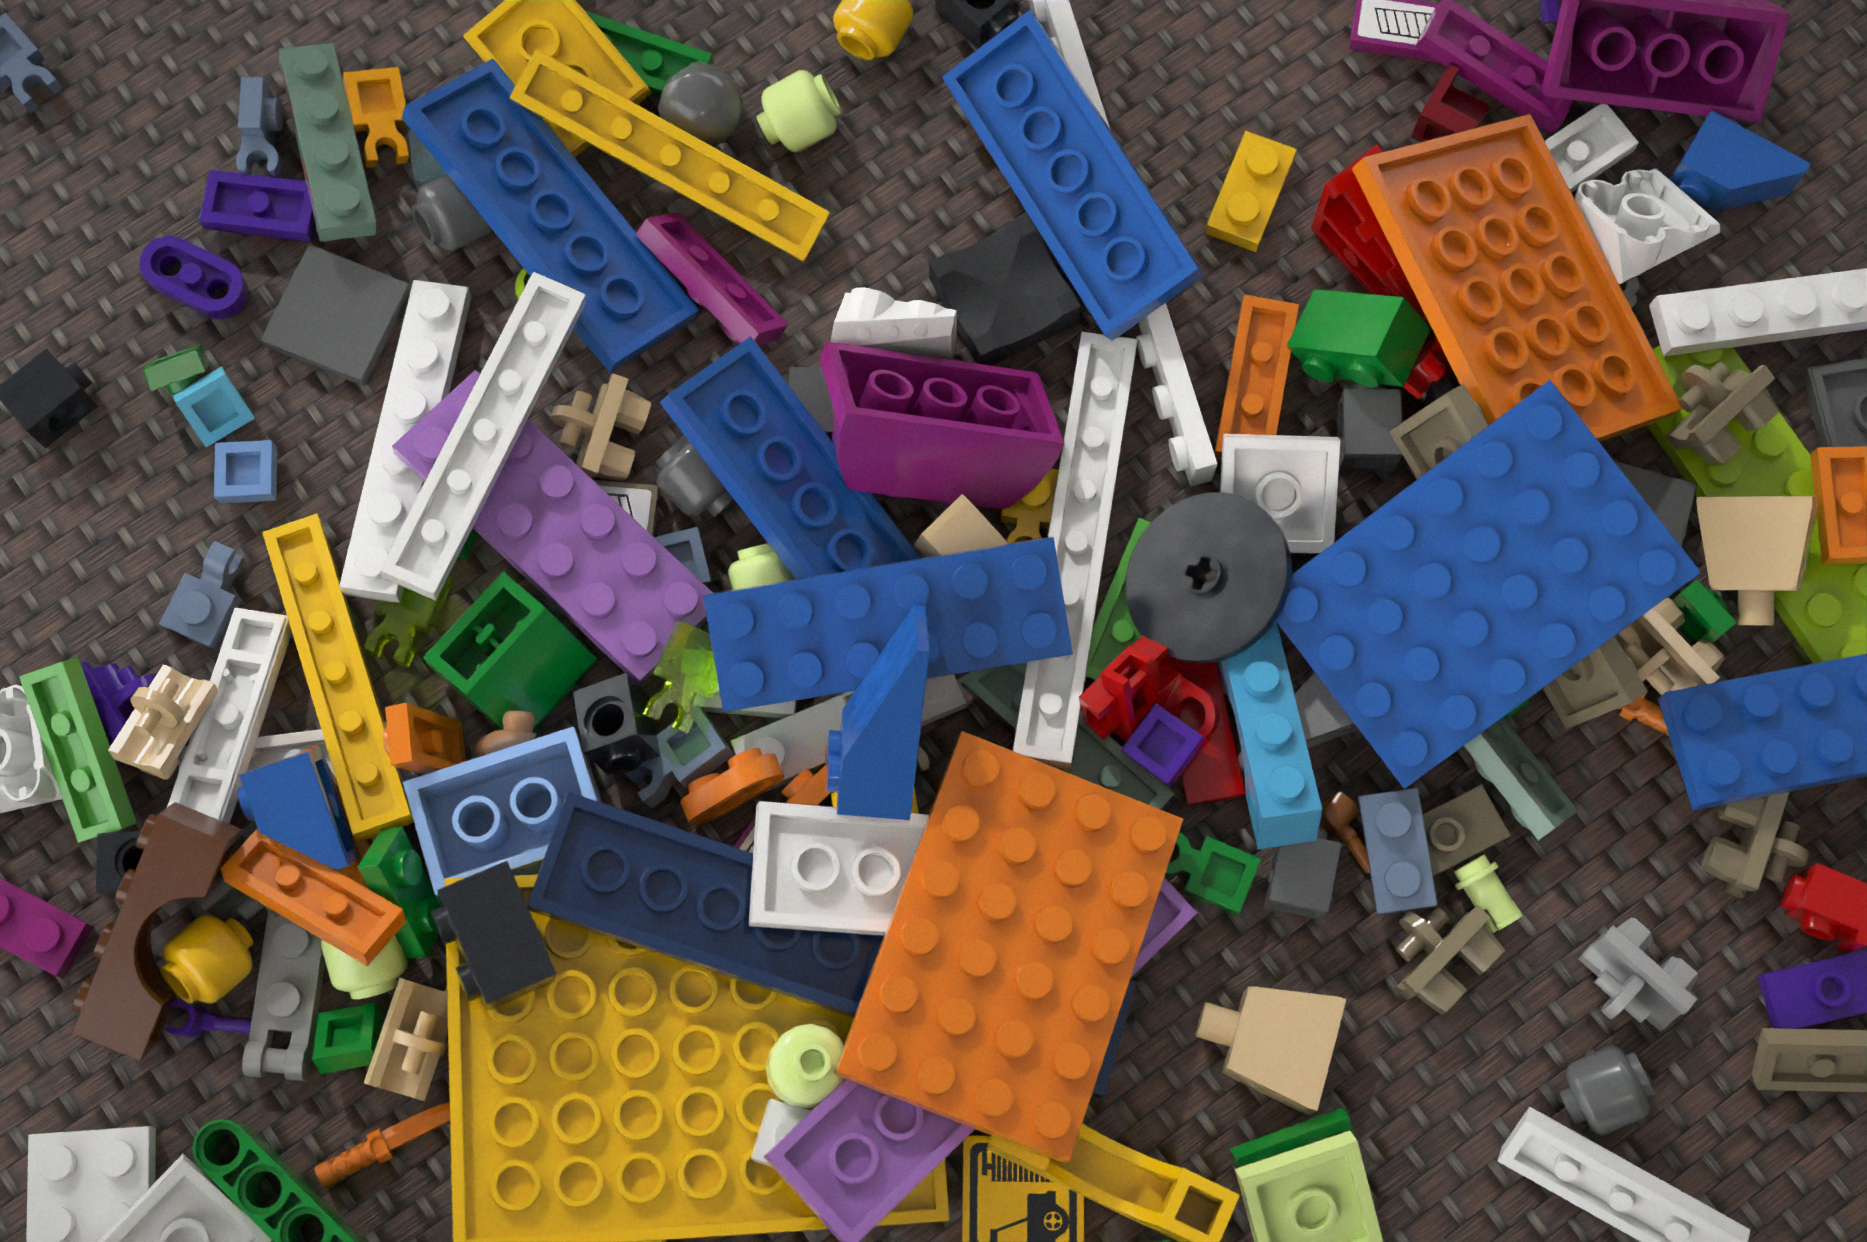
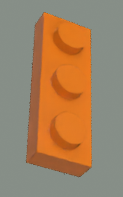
M1244 294L1214 455L1216 459H1222L1223 434H1277L1291 354L1286 345L1295 329L1299 304Z
M258 828L220 869L226 883L367 967L406 922L403 909L335 869L259 833Z

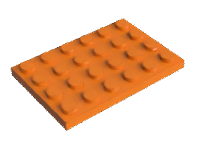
M1531 114L1363 157L1352 168L1460 385L1464 384L1472 399L1481 407L1488 426L1549 380L1559 390L1598 442L1667 419L1683 409L1679 405L1678 397Z
M961 731L955 741L834 1074L1062 1163L1069 1162L1183 818Z

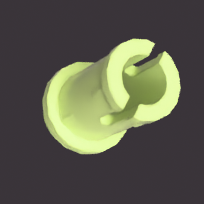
M1484 854L1454 871L1459 880L1455 886L1457 890L1463 888L1474 907L1479 905L1491 917L1484 925L1494 933L1518 920L1523 914L1515 902L1512 901L1494 870L1499 866L1496 862L1490 864Z

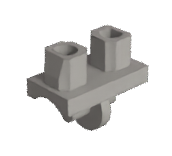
M1630 918L1617 928L1614 925L1585 949L1578 960L1598 976L1594 983L1610 996L1601 1009V1012L1610 1020L1625 1009L1639 1023L1646 1019L1661 1032L1679 1015H1684L1696 1002L1697 998L1690 992L1698 977V973L1683 959L1673 956L1660 967L1644 953L1653 941L1651 931L1636 918Z

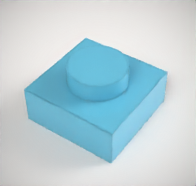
M223 367L216 369L172 395L175 403L205 447L255 419L252 411Z

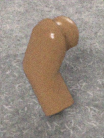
M507 711L503 716V730L486 734L475 742L473 749L476 758L535 739L537 733H532L535 724L533 714L525 711Z

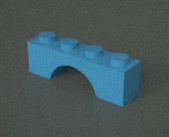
M1275 621L1266 634L1250 648L1234 657L1216 662L1223 694H1227L1230 699L1237 723L1244 764L1246 800L1258 850L1317 841L1322 814V806L1278 625Z

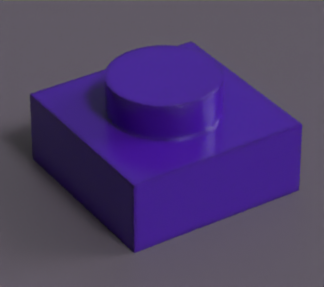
M1156 703L1121 751L1130 760L1171 788L1206 741L1202 735Z

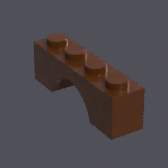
M176 802L160 812L158 816L151 814L147 818L136 843L137 848L144 850L137 869L133 870L130 868L126 872L115 896V902L122 905L115 925L108 923L105 926L94 949L93 956L101 959L94 978L87 977L83 981L73 1002L72 1010L80 1014L72 1034L137 1060H141L157 1044L171 1010L169 1005L174 1001L176 993L164 980L153 956L151 932L155 917L162 905L181 898L206 897L221 883L223 876L220 869L231 858L242 829Z

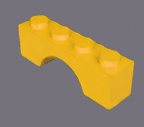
M1083 1123L1070 1161L1066 1163L995 1136L991 1137L986 1150L1066 1187L1177 1242H1220L1240 1196L1185 1168L1161 1162L1132 1150L1096 1132Z

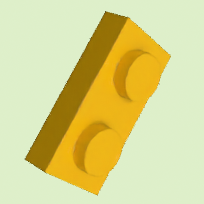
M1245 130L1206 225L1205 234L1256 252L1297 149Z

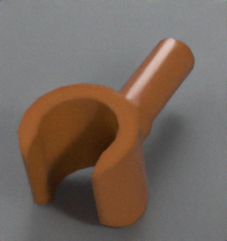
M1341 792L1332 794L1322 805L1320 824L1333 835L1339 836L1341 841L1347 845L1365 874H1367L1370 870L1366 848L1357 836V833L1349 826L1360 810L1345 794Z

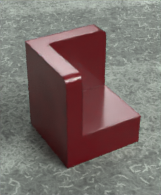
M1451 63L1448 65L1422 109L1411 138L1424 142L1481 126L1489 111V105L1453 86L1460 69L1459 67Z

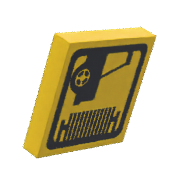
M967 1136L963 1140L962 1242H1084V1196L986 1150L992 1136Z

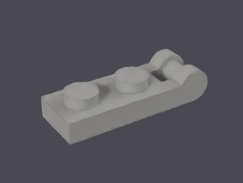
M269 911L249 1041L243 1054V1075L263 1078L267 1072L283 1073L286 1080L306 1081L311 1067L326 963L321 948L322 939L282 915L276 918ZM274 1032L292 1033L287 1050L272 1048Z

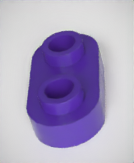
M176 236L156 238L141 253L139 260L140 271L155 291L205 316L214 319L231 317L238 313L247 301V282L233 263ZM181 264V269L177 274L166 276V271L171 265ZM229 287L225 297L213 299V294L218 288Z

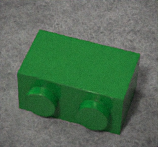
M1314 289L1286 346L1303 363V371L1316 380L1322 382H1332L1334 378L1351 380L1369 388H1375L1378 384L1403 387L1431 328L1404 297Z

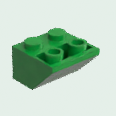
M503 571L423 657L441 679L500 730H503V716L507 711H525L532 713L535 718L533 732L598 662L597 658L547 608Z

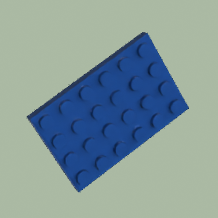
M1549 380L1291 575L1288 596L1276 622L1405 789L1701 572L1559 390Z

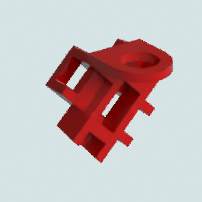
M1141 636L1132 646L1129 645L1101 672V676L1079 696L1084 724L1102 740L1113 732L1127 742L1156 703L1181 720V707L1190 697L1197 698L1205 708V722L1196 732L1206 740L1217 729L1220 712L1214 695L1205 687L1181 672L1159 663L1169 653L1168 647L1144 636Z

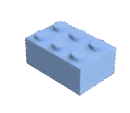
M574 726L403 782L436 896L437 890L445 887V878L469 877L504 861H508L514 876L538 875L567 791L602 803L589 758L583 753L581 737Z

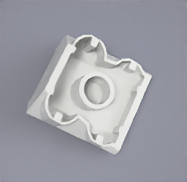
M1656 168L1650 171L1638 169L1625 172L1621 182L1615 186L1601 180L1582 182L1575 196V201L1618 284L1636 277L1646 270L1720 233V223Z
M855 288L852 289L851 293H845L834 321L831 342L953 360L956 352L957 310L947 309L938 304L922 300L910 302L896 301L888 294L878 290Z
M13 685L0 691V813L62 799L23 687Z

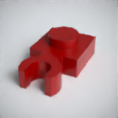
M1435 334L1423 345L1403 386L1417 399L1423 396L1433 381L1437 382L1444 374L1448 376L1453 372Z

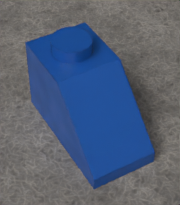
M1711 110L1675 169L1670 181L1700 207L1705 206L1717 212L1789 195L1806 173L1811 163Z
M322 747L239 775L243 785L238 788V799L241 809L249 821L255 820L259 833L335 870L347 867L360 859Z

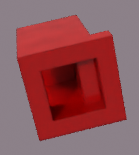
M1819 863L1799 872L1798 875L1792 874L1789 877L1779 901L1780 907L1786 909L1784 916L1801 922L1800 930L1815 938L1826 941H1834L1836 937L1840 938L1836 950L1848 954L1867 946V883Z

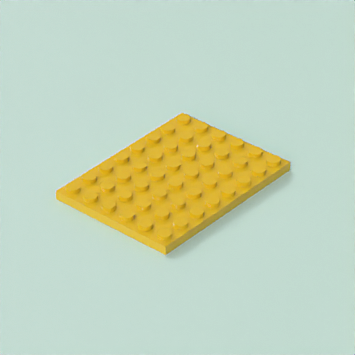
M538 875L514 876L526 905H528ZM445 878V886L464 878ZM531 911L529 912L556 971L555 981L486 1012L480 998L469 1002L455 970V967L464 964L456 942L454 941L446 945L453 1242H644L828 1229L773 1167L750 1159L768 1100L775 1099L784 1102L775 1095L767 1080L766 1063L769 1051L782 1034L796 1026L807 1024L828 1028L845 1044L854 1020L853 1017ZM815 1107L805 1109L812 1111ZM945 1159L876 1226L949 1221Z

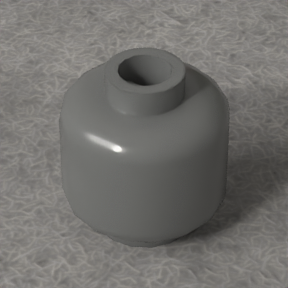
M448 174L420 187L417 193V203L412 206V215L419 232L429 245L434 246L438 244L444 250L456 251L488 236L492 232V228Z
M685 435L655 462L661 469L656 477L658 487L689 517L698 516L706 509L715 517L733 500V497Z
M1613 1045L1570 1063L1566 1069V1078L1570 1087L1559 1092L1574 1124L1578 1125L1587 1121L1590 1128L1601 1136L1609 1135L1645 1119L1650 1112L1648 1100L1656 1097L1655 1091L1635 1052L1625 1055L1623 1050Z

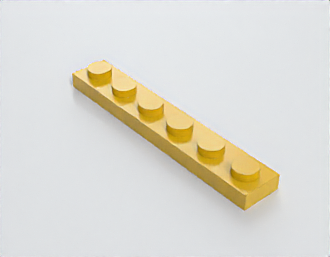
M538 49L534 50L509 97L513 102L803 263L830 216V212Z
M314 514L262 532L353 836L358 842L377 836L383 828L403 827L414 823L399 768L391 766L390 758L384 748L383 732L386 727L346 597L339 588L341 580L318 514Z

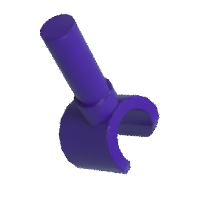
M182 999L174 1000L169 1005L188 1010L190 1013V1019L185 1027L181 1029L165 1027L171 1034L189 1039L197 1038L205 1031L215 1030L250 1034L252 1019L208 1013L207 1009L197 1003L190 1004Z

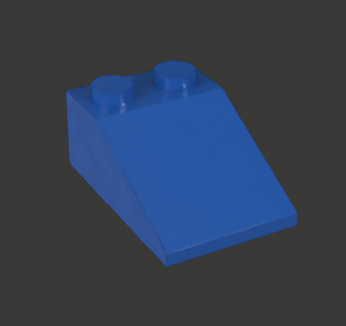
M913 605L843 708L840 731L829 730L826 766H828L826 791L837 792V815L910 820L930 653L926 606Z

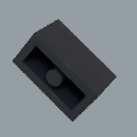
M504 861L437 890L440 907L432 910L431 914L444 945L455 941L464 964L455 967V970L469 1002L480 998L487 1012L555 981L556 971L508 861Z

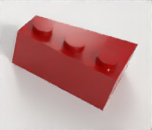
M1376 144L1325 183L1311 229L1369 294L1404 297L1431 328L1424 342L1425 344L1435 333L1352 170L1363 157L1383 152L1378 144Z

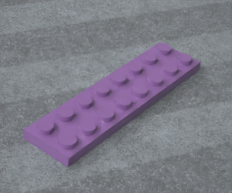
M1165 877L1131 977L1197 914ZM845 1079L763 1157L840 1242H859L975 1129Z

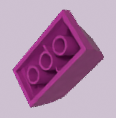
M1562 0L1541 91L1546 97L1708 116L1712 110L1727 119L1760 123L1790 13L1767 0Z
M826 341L819 360L833 405L832 438L838 465L846 487L851 490L885 494L893 498L909 497L933 500L951 505L963 494L974 506L1007 509L1037 487L1056 463L1065 444L1037 372Z

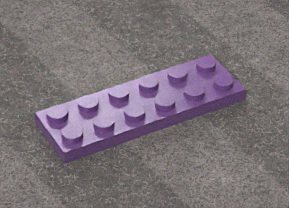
M476 370L392 445L394 454L424 482L480 376V373ZM527 419L473 529L616 665L641 686L707 621L703 596L713 592Z

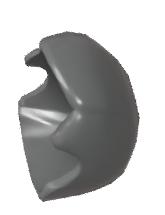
M693 62L667 80L662 90L658 110L660 118L710 146L716 147L727 141L737 129L741 121L743 102L737 82L722 67L704 62Z

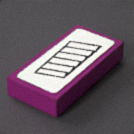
M1355 0L1348 49L1438 62L1415 47L1438 3L1418 0Z

